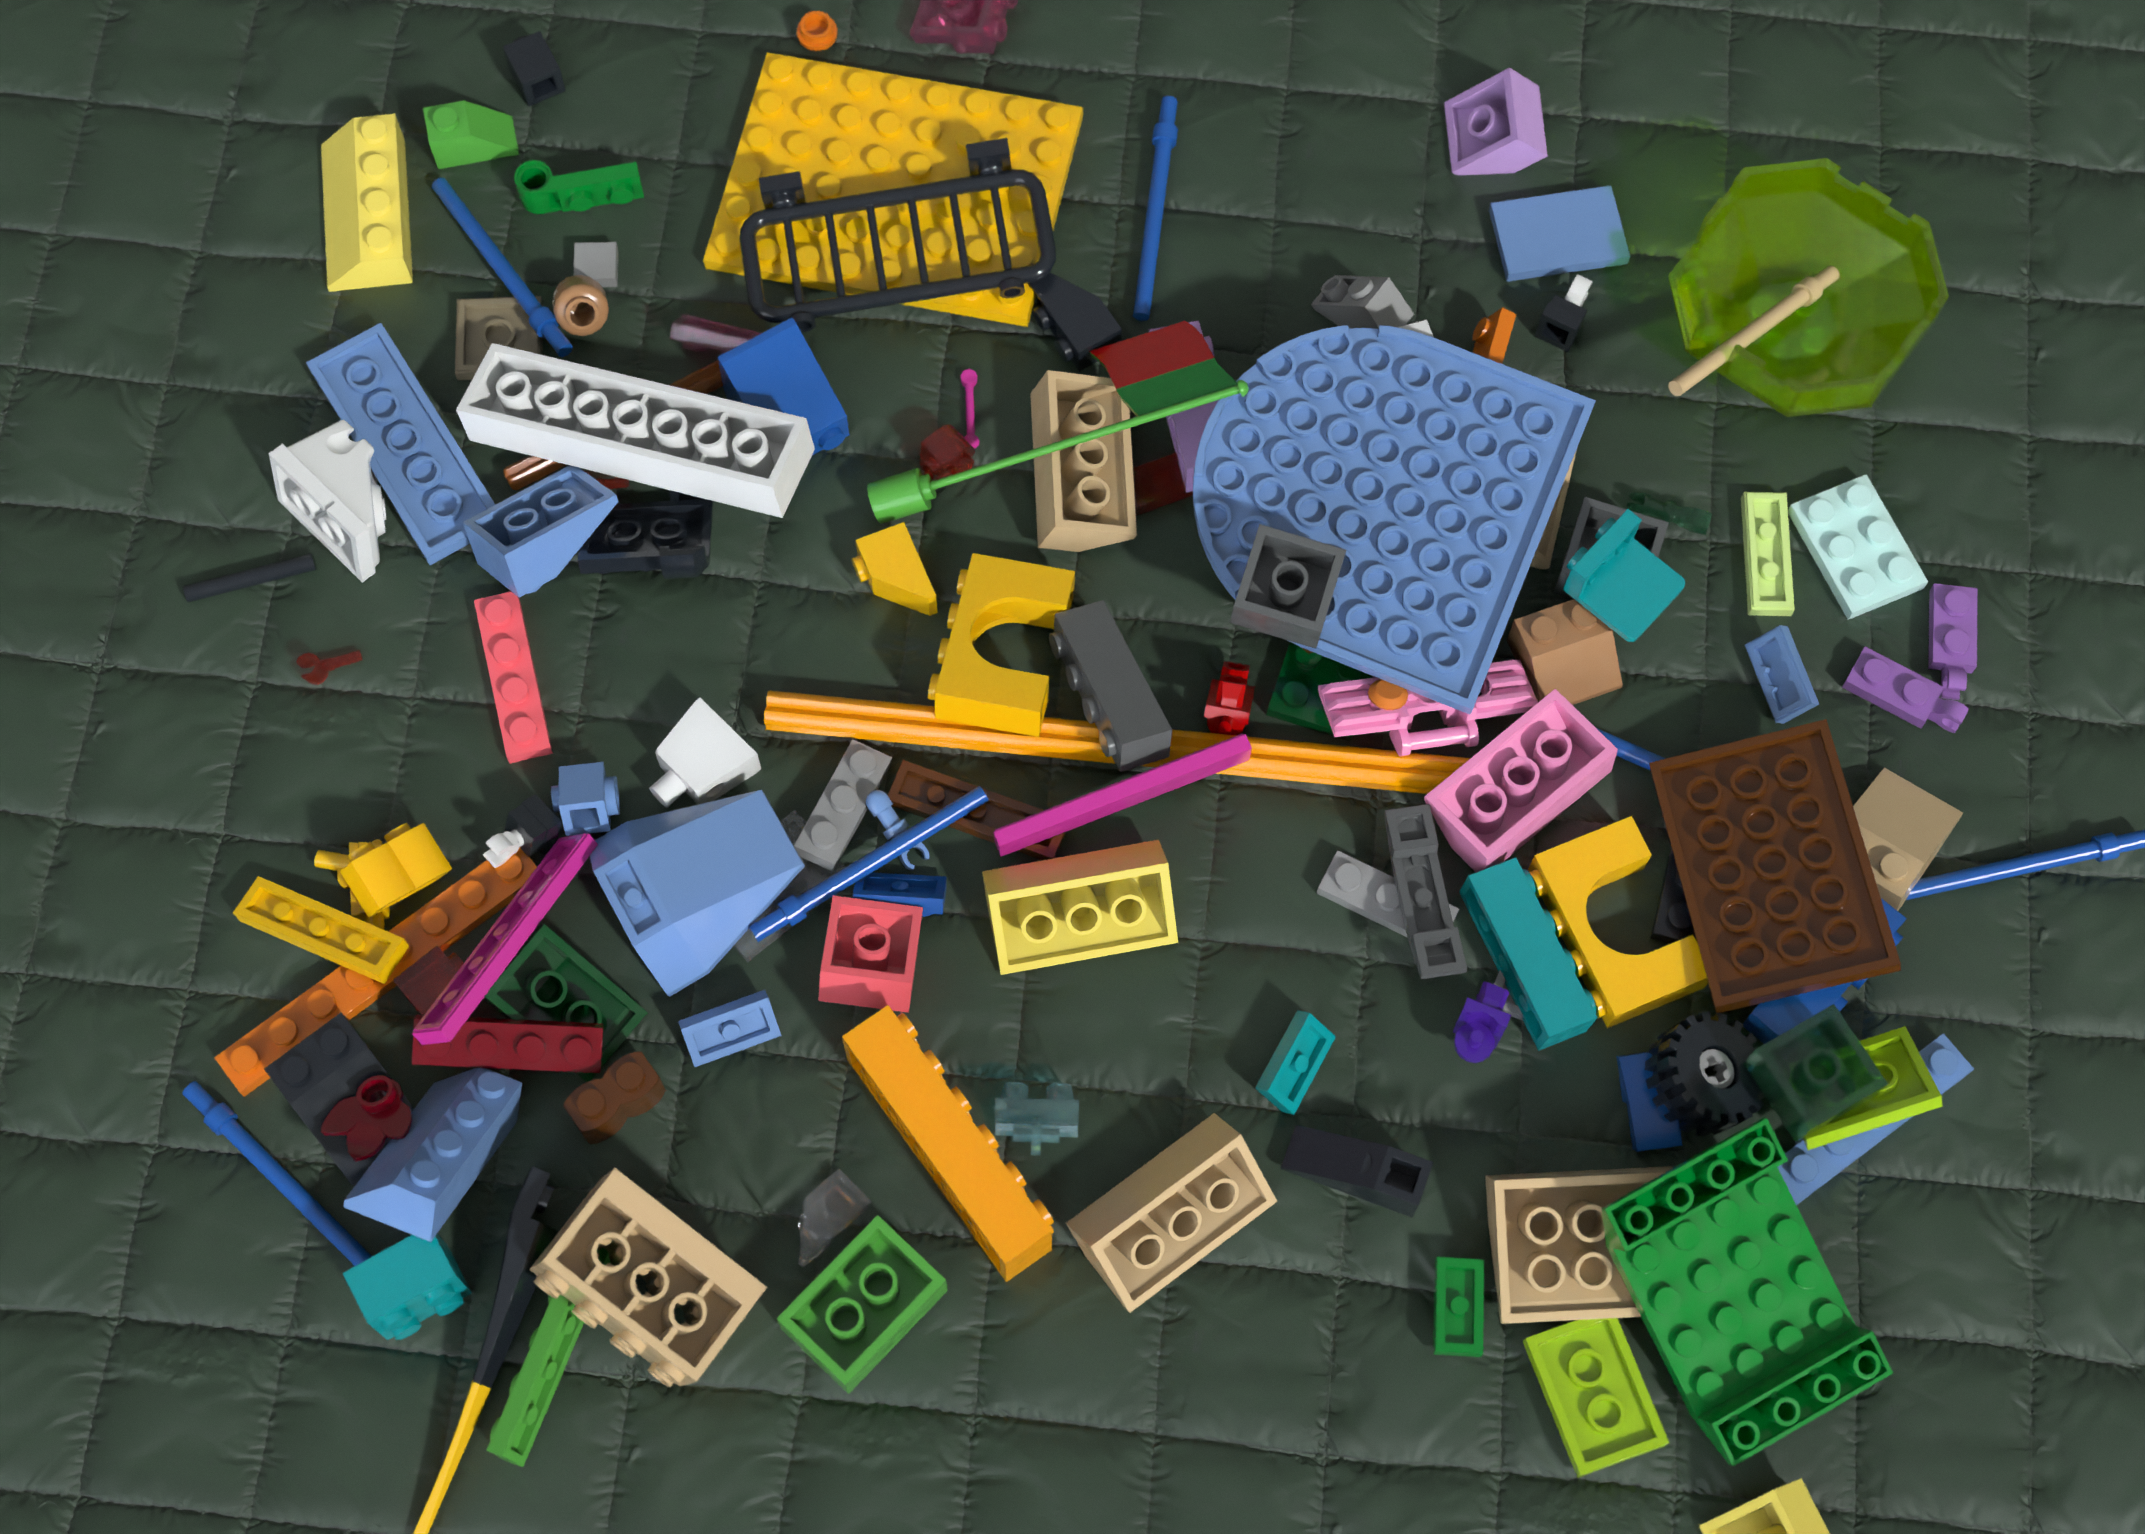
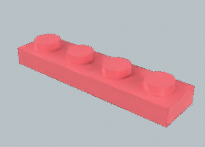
M506 592L474 600L509 764L553 754L520 598L513 592Z

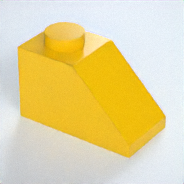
M904 522L855 540L858 555L852 558L855 572L860 582L868 580L874 595L928 616L938 613L936 594Z

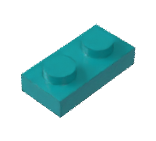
M1297 1010L1255 1089L1281 1112L1294 1115L1336 1036L1311 1013Z

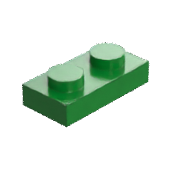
M1437 1257L1435 1259L1433 1355L1481 1357L1483 1355L1484 1259Z

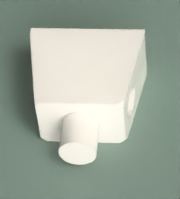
M699 697L658 746L655 754L659 766L665 774L649 789L665 807H669L684 792L698 805L711 802L761 770L758 754Z

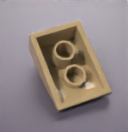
M1884 767L1853 808L1880 897L1899 911L1961 818L1963 812Z

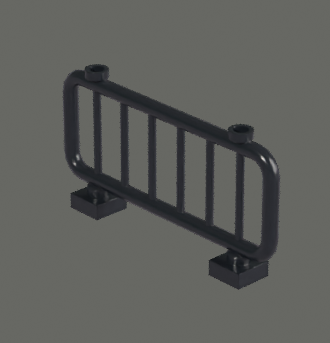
M1007 138L966 144L970 176L812 202H806L800 171L759 178V184L765 209L753 213L744 221L740 229L739 238L747 297L751 310L760 319L769 323H782L793 318L800 331L807 332L815 328V318L995 288H999L1000 296L1003 298L1019 297L1025 292L1024 284L1043 279L1051 272L1056 262V246L1044 186L1035 174L1023 169H1011ZM1011 186L1024 187L1029 193L1040 257L1035 264L1012 268L999 195V188ZM990 190L1004 270L971 275L957 195ZM949 197L962 277L929 282L916 202ZM908 203L921 283L887 289L875 208ZM866 210L879 290L845 295L833 215ZM825 217L837 297L804 302L792 222ZM783 223L795 304L772 306L766 302L764 296L756 234L762 227Z

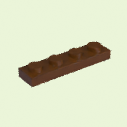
M902 760L888 797L893 803L892 807L926 819L978 786ZM982 788L989 801L953 822L948 827L995 843V829L1044 810ZM1066 832L1017 850V852L1040 860L1056 858Z

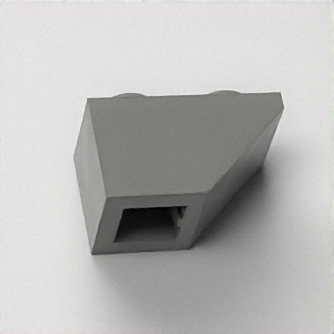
M1335 275L1323 284L1321 293L1311 304L1315 311L1336 325H1348L1349 329H1379V325L1401 327L1405 326L1414 315V312L1389 277Z

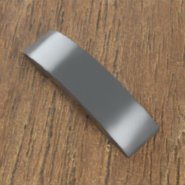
M1430 805L1385 810L1386 832L1396 890L1406 934L1420 978L1427 979L1466 973L1467 965L1458 927L1454 928L1437 855L1439 844Z

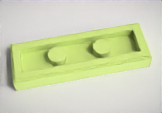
M1743 492L1741 496L1748 615L1792 616L1795 609L1787 493Z

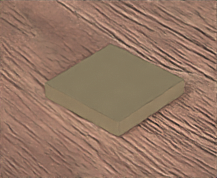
M535 296L539 303L543 306L541 296ZM515 297L457 299L455 375L457 380L473 379L492 343L542 355L543 337H539L528 322L529 316Z

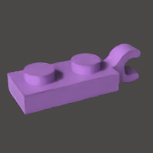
M1934 583L1929 591L1928 669L1941 670V686L1944 689L1940 697L1943 699L1959 700L1960 691H1965L1967 687V673L1972 674L1977 667V588Z
M1864 647L1842 686L1847 691L1920 729L1926 720L1929 719L1943 729L1955 733L1969 710L1967 706L1958 701L1940 699L1939 696L1944 689L1943 686L1867 647Z

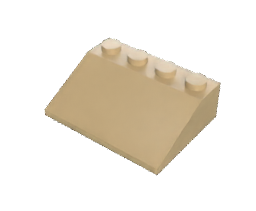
M1673 1167L1485 1175L1488 1227L1500 1323L1641 1317L1606 1247L1601 1208Z

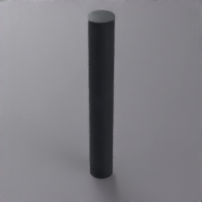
M310 553L183 586V590L189 603L317 570L314 556Z

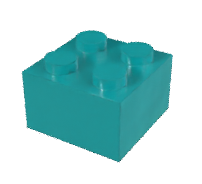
M438 1234L435 1235L431 1242L411 1235L342 1273L367 1323L387 1341L393 1337L395 1340H401L414 1334L421 1328V1321L436 1313L438 1316H444L457 1310L464 1304L463 1298L472 1293L448 1245Z

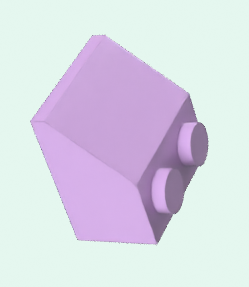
M1511 68L1444 102L1452 173L1455 175L1516 173L1547 157L1539 86Z

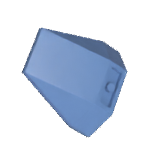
M762 790L627 821L596 839L595 841L598 845L590 855L593 872L630 942L669 997L709 974L745 934L749 926L754 924L805 867Z

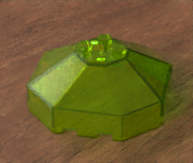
M1827 158L1744 167L1734 179L1728 192L1723 198H1719L1704 217L1695 242L1668 275L1685 351L1700 360L1792 293L1793 286L1805 277H1814L1829 265L1838 269L1839 279L1824 289L1822 296L1808 307L1801 306L1746 348L1735 345L1728 361L1715 370L1786 417L1871 407L1934 324L1949 298L1929 222L1916 213L1909 219L1889 206L1892 198L1866 182L1862 181L1858 187L1839 175L1841 167Z

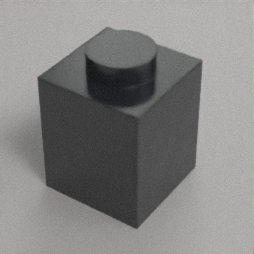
M540 31L529 36H521L512 43L503 46L509 70L528 106L566 91L560 67Z

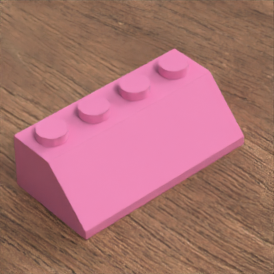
M1554 689L1424 797V801L1430 805L1431 813L1451 848L1477 873L1503 863L1612 771L1618 749L1564 696Z

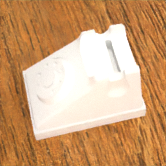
M340 420L288 447L281 444L269 453L278 501L363 583L376 573L375 567L380 562L378 537L386 532L385 501L382 498L381 486L377 485L378 481L370 467V461L374 453L373 446L365 439L356 442L351 441L349 434L354 431V428L347 421Z

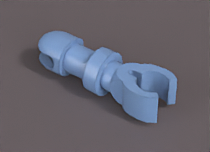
M874 790L867 795L866 806L873 817L877 816L886 829L883 832L886 839H893L906 831V828L910 825L905 818L900 820L891 807L893 805L892 801L884 791ZM922 842L913 847L921 852L922 859H929V852ZM908 851L898 856L906 869L914 870L915 865L911 864L907 859Z

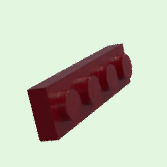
M415 1015L414 1028L424 1015ZM469 1017L451 1042L422 1045L413 1036L412 1064L601 1073L604 1024Z

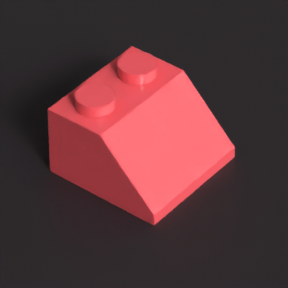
M833 895L820 970L818 1001L883 1009L889 1005L892 1011L909 1013L923 907Z

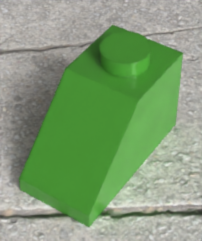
M464 100L423 108L428 140L438 169L519 155L515 127L511 115Z

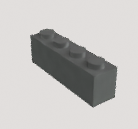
M1104 600L1056 613L1054 633L1049 634L1051 650L1056 659L1062 658L1066 666V677L1070 688L1073 691H1079L1087 721L1090 724H1096L1099 730L1100 745L1105 756H1112L1120 772L1168 758L1170 755L1172 729Z

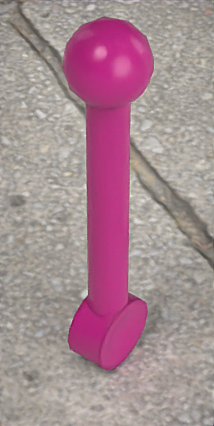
M972 369L964 370L961 373V384L965 387L967 435L963 438V445L968 450L976 449L980 442L978 436L975 435L974 386L977 384L978 378L977 373Z

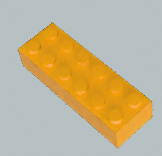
M887 1005L842 1036L847 1061L1005 1282H1008L1052 1250V1234L1054 1230L1051 1225L1054 1223V1220L1039 1199L1032 1203L1027 1197V1193L1023 1188L1026 1185V1181L1017 1167L1011 1161L1005 1165L1003 1164L996 1151L999 1145L986 1125L981 1124L977 1127L974 1124L969 1113L972 1108L957 1086L951 1090L948 1088L942 1076L945 1070L930 1049L924 1053L921 1051L915 1039L918 1033L904 1013L896 1016L890 1006Z

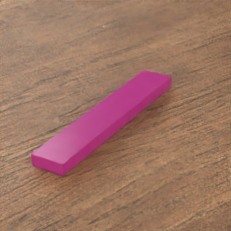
M1240 734L995 829L994 841L1000 857L1249 761L1252 747L1246 734Z
M589 833L562 837L556 841L413 1029V1036L422 1045L451 1042L598 844Z

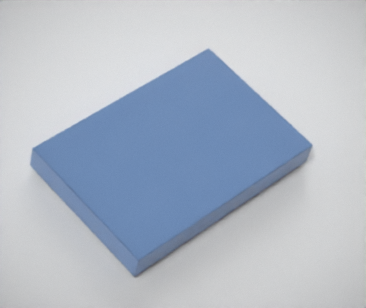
M1612 186L1490 204L1489 213L1507 282L1624 265L1629 262L1630 254Z

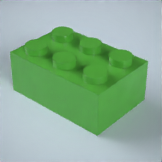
M877 1215L777 1318L780 1328L849 1394L948 1291L947 1282L939 1272Z

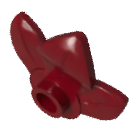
M377 1075L368 1078L359 1086L357 1096L343 1099L333 1107L322 1124L321 1132L327 1136L347 1135V1147L350 1156L354 1161H361L377 1154L384 1146L387 1137L390 1139H403L411 1128L413 1121L412 1111L410 1107L403 1103L404 1093L400 1085L395 1080L389 1079L386 1076Z

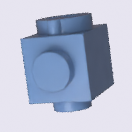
M604 762L559 767V785L551 786V798L554 812H560L566 836L611 831V816L620 814L617 777L606 776Z

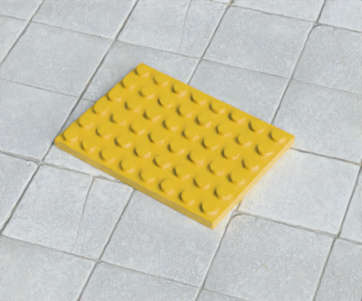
M767 53L704 255L705 269L744 276L739 242L740 229L750 215L765 209L759 184V178L800 171L806 202L970 176L966 144L1003 138L1008 140L1011 169L1029 171L1041 180L1046 191L1053 230L1083 119V107ZM1021 186L999 188L1012 268L1035 264L1040 257L1029 193ZM990 190L957 195L970 274L975 275L1004 270ZM949 197L916 202L929 282L962 277ZM908 203L875 208L887 289L921 283ZM866 210L833 215L845 294L851 295L879 290ZM825 217L792 222L801 286L836 292ZM784 224L762 227L756 234L762 279L792 284ZM1026 283L1024 284V294L1015 298H1003L1000 296L999 288L903 303L902 305L1028 327L1036 294L1029 284Z

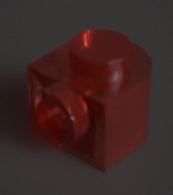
M947 424L921 442V469L924 474L930 475L932 481L969 470L974 465L972 458L975 454V448L951 424Z

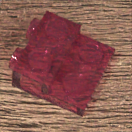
M921 0L910 35L915 43H951L957 53H994L997 42H1003L1007 35V24L1005 21L1008 9L1015 8L1018 0Z

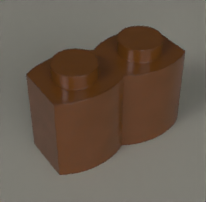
M639 1051L627 1054L615 1061L607 1069L603 1078L594 1079L579 1086L569 1095L563 1106L589 1145L597 1144L615 1135L623 1127L627 1118L639 1116L652 1109L662 1099L666 1090L656 1071L643 1053Z

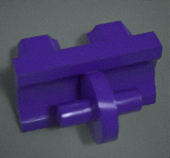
M1483 981L1475 1000L1467 998L1452 1032L1455 1033V1051L1460 1058L1467 1062L1478 1063L1489 1058L1492 1051L1496 1049L1511 1017L1510 1014L1503 1012L1510 991Z

